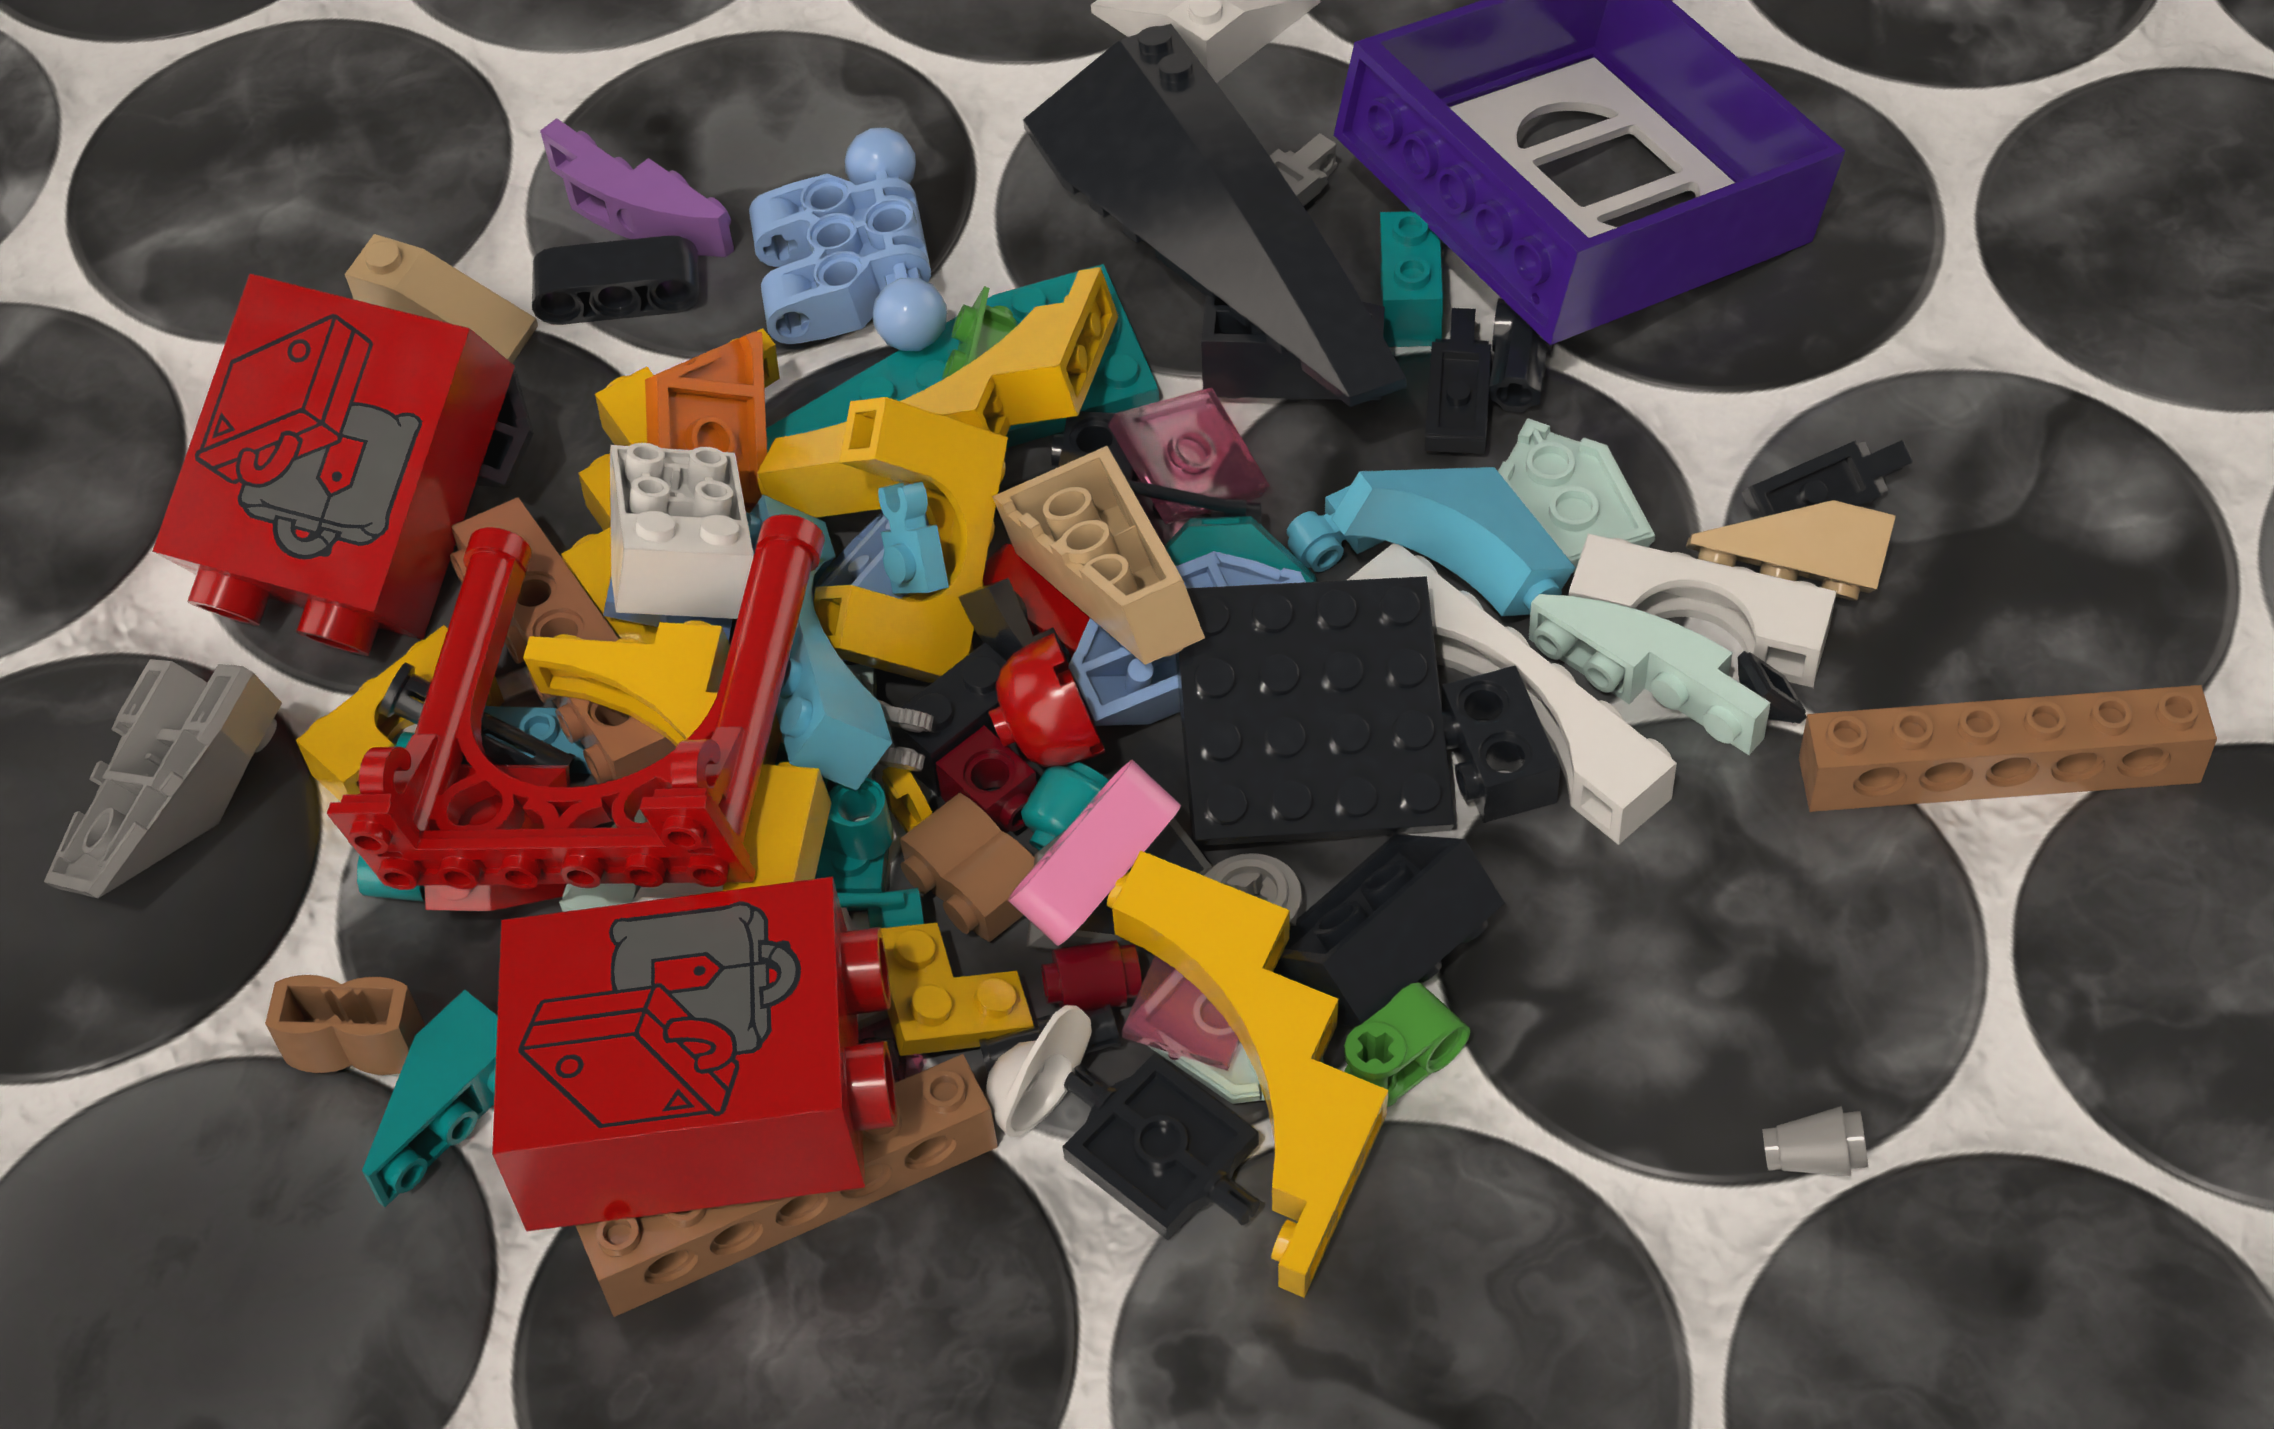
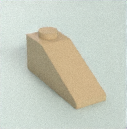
M374 234L345 273L353 299L470 328L512 364L538 327L535 317L425 249Z

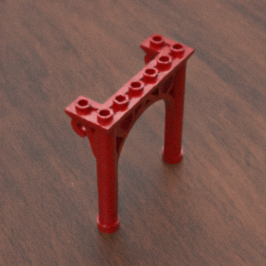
M788 514L771 516L762 523L721 684L709 713L691 736L686 740H682L675 750L662 759L633 774L601 784L568 788L541 786L521 781L499 770L488 760L485 754L481 737L484 708L532 556V550L522 537L511 531L495 527L475 530L470 536L463 562L467 570L415 734L412 735L405 748L373 747L369 749L364 755L360 766V794L343 795L341 802H330L327 811L328 817L377 875L378 879L385 886L399 890H411L416 886L448 885L457 889H472L477 885H510L521 889L535 888L538 884H571L580 888H595L600 884H635L641 887L654 888L663 883H697L706 887H719L725 883L753 882L756 870L749 861L750 854L744 847L743 842L810 572L815 570L820 563L825 542L822 530L805 518ZM463 756H465L476 773L456 782ZM494 795H498L502 799V806L492 820L476 826L470 824L458 825L462 813L468 807ZM639 809L648 822H635V816ZM524 811L533 823L543 824L544 829H520L525 820ZM612 818L617 828H594L601 823L612 822Z

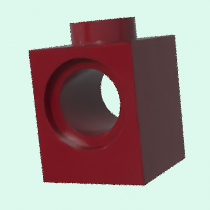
M986 726L981 727L935 763L941 797L946 803L958 793H961L975 802L996 823L1001 831L1005 833L1009 831L1014 832L1025 826L1021 811L1037 784L1036 773L1008 746L1004 747L1001 740ZM1001 787L997 790L985 791L987 788Z

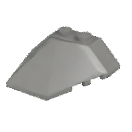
M150 659L119 711L111 729L122 737L110 764L108 765L103 761L97 762L89 780L100 785L96 796L86 814L80 811L74 813L44 882L57 889L100 898L218 825L254 752L261 751L271 740L277 726V721L274 717L282 702L252 671L244 666L218 664L210 680L206 682L173 661Z

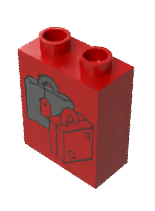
M249 274L152 552L196 575L187 600L189 604L228 619L259 626L270 598L304 608L296 631L298 634L343 651L369 656L378 628L423 640L451 559L450 554L453 553L456 544L451 526L464 520L515 365L470 328Z
M833 877L501 920L492 1155L526 1232L865 1188L863 1131L896 1127L897 1106L892 1063L887 1043L882 1041L859 1044L857 1014L890 1010V980L886 950L880 927L847 931Z

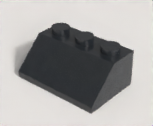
M1394 834L1296 919V926L1289 927V940L1273 973L1338 998L1337 1024L1357 1027L1385 1007L1403 988L1417 982L1424 983L1437 974L1442 967L1441 960L1459 944L1467 943L1478 937L1487 928V919L1505 902L1465 839Z

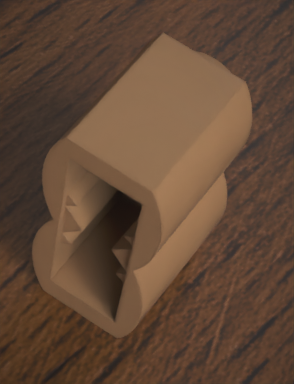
M958 793L900 838L905 860L901 863V869L905 877L914 888L918 887L920 893L926 894L931 891L943 900V908L947 916L963 933L968 934L973 930L981 938L991 942L1023 916L1008 901V898L1033 869L1035 858L1017 840L1001 831L996 823L975 802L965 795Z
M297 975L275 982L265 1022L286 1064L295 1069L311 1073H327L342 1070L352 1065L361 1071L377 1075L401 1073L415 1035L426 1026L408 986L404 983L385 977H363L340 984L333 979L318 975Z

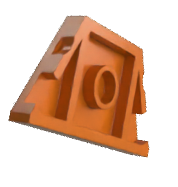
M753 331L645 379L647 443L668 449L693 450L698 447H712L722 452L735 453L746 513H750L762 497L758 485L757 472L767 455L762 332Z

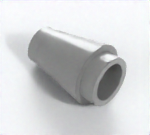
M1842 1106L1777 1125L1775 1128L1762 1129L1768 1171L1782 1169V1171L1851 1176V1169L1868 1167L1861 1111L1843 1113Z

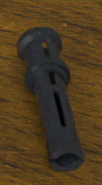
M405 662L393 678L383 698L379 713L386 717L396 714L418 724L424 704L411 697L425 702L431 681L415 674V666ZM486 712L483 713L481 737L486 756L504 765H569L570 771L576 755L568 754L516 726H512ZM486 734H490V735H492V736H494V737H496V738H498V739H500V740H502V741H504V742H506V743H508V744H510V745H512V746H514V747H516V748H518V749H520V750H522V751H524V752H526V753H528V754L534 756V758H531V757H529V756H527V755H525V754H523V753H521V752H519V751H517V750H515V749H513V748H511V747H509V746H507V745H505V744H503V743H501V742H499V741H497V740H495V739H493V738L487 736Z

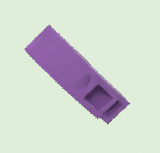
M557 118L540 130L550 169L563 178L571 209L591 222L629 239L668 235L687 238L695 244L699 256L727 257L734 252L729 228L731 219L727 210L715 198H705L691 188L686 180L676 171L671 170L668 172L649 158L635 169H632L621 157L613 158L597 147L594 140L583 131L576 132Z

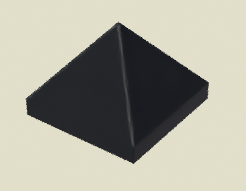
M1743 651L1737 657L1739 683L1771 702L1768 714L1769 720L1800 724L1806 719V710L1785 675L1751 652Z

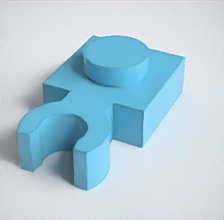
M923 482L907 485L898 483L879 488L880 507L885 517L889 520L891 529L881 532L884 546L883 565L891 582L892 593H930L948 588L949 584L937 525H926L925 513L927 511L928 499Z

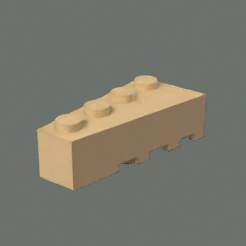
M1108 446L992 496L1015 553L1143 664L1146 665L1162 657L1174 655L1184 647L1205 639L1180 573Z

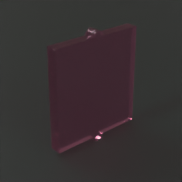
M1154 956L1123 1027L1122 1037L1167 1051L1169 1058L1172 1060H1178L1183 1056L1228 1071L1240 1043L1238 1036L1223 1015L1195 985L1175 968Z

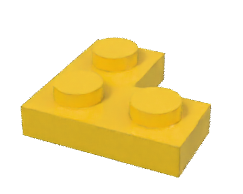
M938 923L880 928L886 950L890 980L891 1007L887 1011L900 1056L980 1047V1039L986 1038L987 1040L1034 1026L1017 971L953 977Z

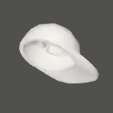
M1065 1005L1053 1014L1036 1041L1018 1043L1001 1055L989 1071L985 1097L991 1108L993 1120L1008 1136H1020L1033 1129L1054 1110L1068 1092L1064 1088V1082L1070 1072L1075 1074L1074 1068L1080 1065L1092 1033L1090 1018L1078 1006Z

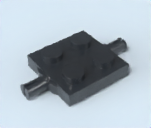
M1155 1053L1132 1076L1115 1083L1111 1087L1088 1071L1084 1065L1076 1066L1074 1068L1075 1074L1073 1072L1069 1073L1064 1082V1088L1089 1105L1091 1111L1086 1123L1062 1146L1064 1159L1166 1240H1169L1196 1210L1208 1205L1212 1201L1235 1218L1240 1225H1245L1249 1222V1215L1251 1217L1255 1215L1260 1206V1201L1231 1181L1234 1170L1259 1145L1258 1131Z

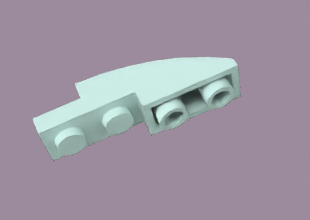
M1539 594L1531 602L1529 640L1534 642L1536 647L1547 657L1555 660L1560 659L1585 675L1587 680L1598 690L1606 693L1611 692L1630 705L1646 689L1663 706L1681 711L1704 726L1713 738L1722 743H1730L1747 755H1750L1764 740L1771 702L1729 676L1733 652L1705 636L1670 620L1606 601L1575 596Z

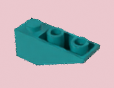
M466 990L460 993L415 1035L362 1168V1172L377 1201L383 1207L391 1203L400 1193L413 1189L424 1177L427 1167L451 1145L459 1144L465 1140L473 1131L477 1120L494 1105L498 1016Z

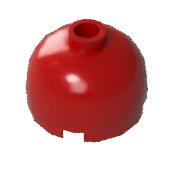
M1054 633L1034 641L1015 652L1003 665L996 682L1000 706L990 710L989 715L1004 747L1016 742L1027 759L1043 767H1067L1076 762H1085L1106 751L1096 726L1091 722L1088 709L1078 691L1070 669H1068L1069 664Z

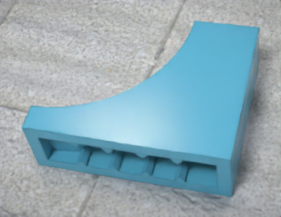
M1495 467L1359 471L1331 518L1343 535L1385 540L1414 550L1438 562L1475 588L1501 616L1529 615L1531 612V602L1539 594L1561 595V589L1576 568Z

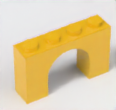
M888 397L850 401L839 463L889 478L898 483H904V485L923 482L928 499L925 514L929 525H937L949 587L930 593H908L900 599L854 585L816 587L813 599L815 612L824 633L841 659L923 682L933 683L973 652L972 636L974 627L958 597L984 586L982 580L987 552L995 531L993 519L996 504L992 496L998 494L999 485L1005 475L1006 464L1004 458L1008 437Z

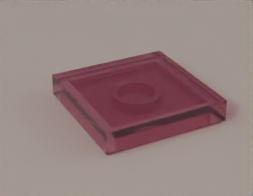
M1212 387L1118 412L1108 424L1142 483H1151L1223 499L1247 501L1261 497L1270 486ZM1151 498L1166 525L1212 511Z

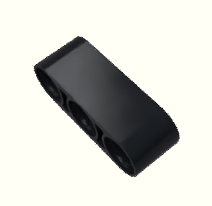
M668 235L552 247L542 250L533 259L532 311L537 318L550 324L564 325L679 313L695 306L699 297L698 250L694 243L680 236Z

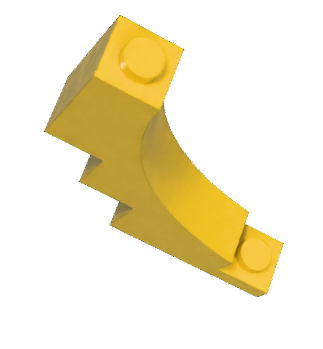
M1101 267L1079 270L1071 290L1065 296L1063 303L1035 307L1018 326L977 359L945 379L900 402L1005 437L1011 425L1078 416L1118 319V314ZM846 422L806 433L775 438L757 472L758 485L762 495H766L815 518L881 509L878 496L879 488L898 484V482L839 463Z
M1140 850L1130 872L1127 871L1123 877L1116 881L1115 887L1108 895L1107 906L1112 908L1115 935L1146 949L1175 968L1195 985L1223 1015L1243 1045L1257 1074L1268 1107L1274 1140L1272 1211L1298 1221V1223L1288 1219L1285 1221L1276 1239L1271 1259L1279 1262L1278 1287L1305 1298L1385 1120L1389 1090L1321 1062L1337 1027L1338 998L1273 973L1289 940L1290 910Z

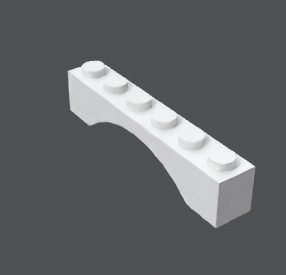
M1393 543L1347 579L1362 580L1427 576L1437 664L1456 669L1472 677L1516 665L1565 775L1571 807L1618 845L1672 799L1677 763L1661 743L1651 738L1646 739L1623 720L1621 714L1614 706L1603 700L1598 701L1576 684L1575 679L1567 669L1557 663L1551 664L1529 646L1527 640L1519 631L1509 626L1504 627L1483 610L1479 601L1472 594L1464 590H1457L1438 575L1435 567L1426 558L1420 555L1414 556L1403 546Z

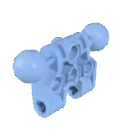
M870 128L857 135L847 148L845 157V173L850 181L827 173L773 189L759 195L752 201L749 214L755 254L766 265L779 267L770 271L761 283L767 331L776 341L785 344H797L826 339L863 329L873 318V324L878 334L887 345L902 351H921L935 343L945 330L947 305L934 285L928 283L931 278V268L916 194L909 184L914 178L916 167L915 152L901 133L889 128Z

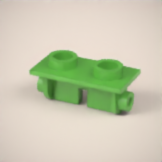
M986 286L983 287L973 306L970 307L964 304L957 315L951 337L959 340L957 350L954 349L947 360L942 380L977 359L1017 326V322L1009 308L986 305L990 290Z

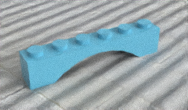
M762 495L752 511L746 513L753 554L755 553L762 523L774 515L788 514L805 518L816 524L822 530L825 537L820 563L815 570L810 572L776 709L789 763L797 767L819 768L822 777L857 791L892 744V740L880 702L859 682L838 656L824 633L814 609L812 588L835 558L826 523L766 495Z

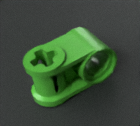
M1419 982L1410 984L1396 994L1385 1007L1364 1023L1355 1027L1348 1034L1344 1045V1054L1348 1065L1344 1072L1389 1090L1387 1107H1389L1431 1073L1441 1070L1454 1060L1468 1041L1470 1028L1423 984Z

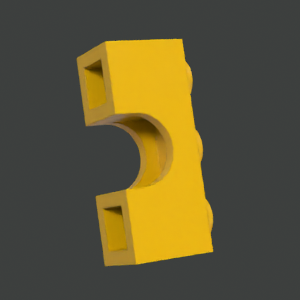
M445 625L441 626L426 639L415 643L402 658L377 677L366 681L353 696L327 716L317 719L304 734L296 739L311 775L339 801H341L343 795L360 794L359 771L366 752L373 747H394L392 741L395 736L403 729L415 724L396 714L386 717L379 713V709L393 678L405 662L415 666V674L429 681L432 680L448 630ZM495 676L485 706H500L504 702ZM411 697V698H413V699H415V700H417V701H419V702H421V703L424 704V702H422V701H420V700H418V699H416V698H414V697Z

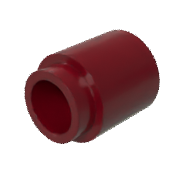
M1117 940L1057 948L1052 950V963L1041 965L1047 1004L1059 1003L1060 1009L1065 1005L1078 1006L1083 1012L1104 1007L1103 1005L1109 1003L1111 1008L1126 1006L1127 999L1142 997L1141 970L1134 944L1119 946Z

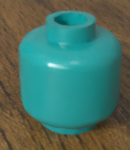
M1080 762L1073 763L1067 767L1053 766L1047 768L1021 811L1023 822L1034 833L1029 843L1040 851L1072 824L1109 780Z

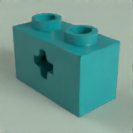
M1380 212L1381 306L1385 307L1384 340L1388 347L1432 346L1435 338L1442 339L1443 290L1440 238L1428 228V224L1415 212Z

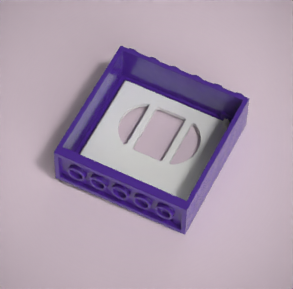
M1481 0L1356 41L1352 50L1333 135L1412 212L1420 216L1428 224V228L1549 345L1811 243L1845 154V150L1672 0ZM1556 111H1581L1610 118L1529 148L1523 149L1518 147L1517 133L1520 128L1529 120L1542 114ZM1625 134H1632L1675 173L1586 207H1581L1537 166ZM1685 191H1693L1696 195L1694 199L1620 227L1603 223Z

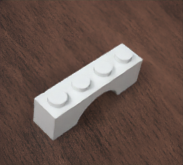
M1588 534L1568 596L1606 601L1638 609L1664 619L1692 617L1709 621L1729 632L1739 642L1744 651L1747 653L1751 652L1785 675L1788 682L1813 688L1830 629L1837 591L1817 587L1806 581H1791L1756 573L1745 567H1731L1700 560L1685 553H1670L1644 547L1620 538H1605Z

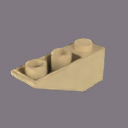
M1832 500L1695 533L1688 538L1686 548L1699 551L1698 559L1731 567H1735L1736 561L1760 566L1759 573L1791 581H1797L1798 576L1821 581V588L1837 591L1836 597L1857 601L1860 591L1871 593L1877 590L1896 515Z

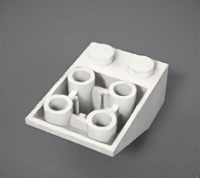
M635 443L630 446L611 445V577L616 613L737 619L754 554L735 453L722 452L712 447L684 450L660 448L650 443Z

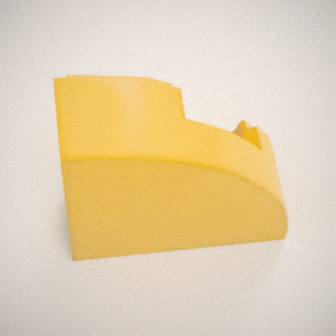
M888 767L882 770V780L888 808L905 832L908 833L930 816L932 811L911 772L907 769Z

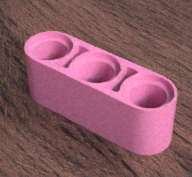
M1130 760L1106 783L1009 896L1008 901L1056 946L1061 945L1086 921L1115 887L1116 881L1123 877L1133 866L1140 850L1145 852L1179 811L1181 804L1137 763Z

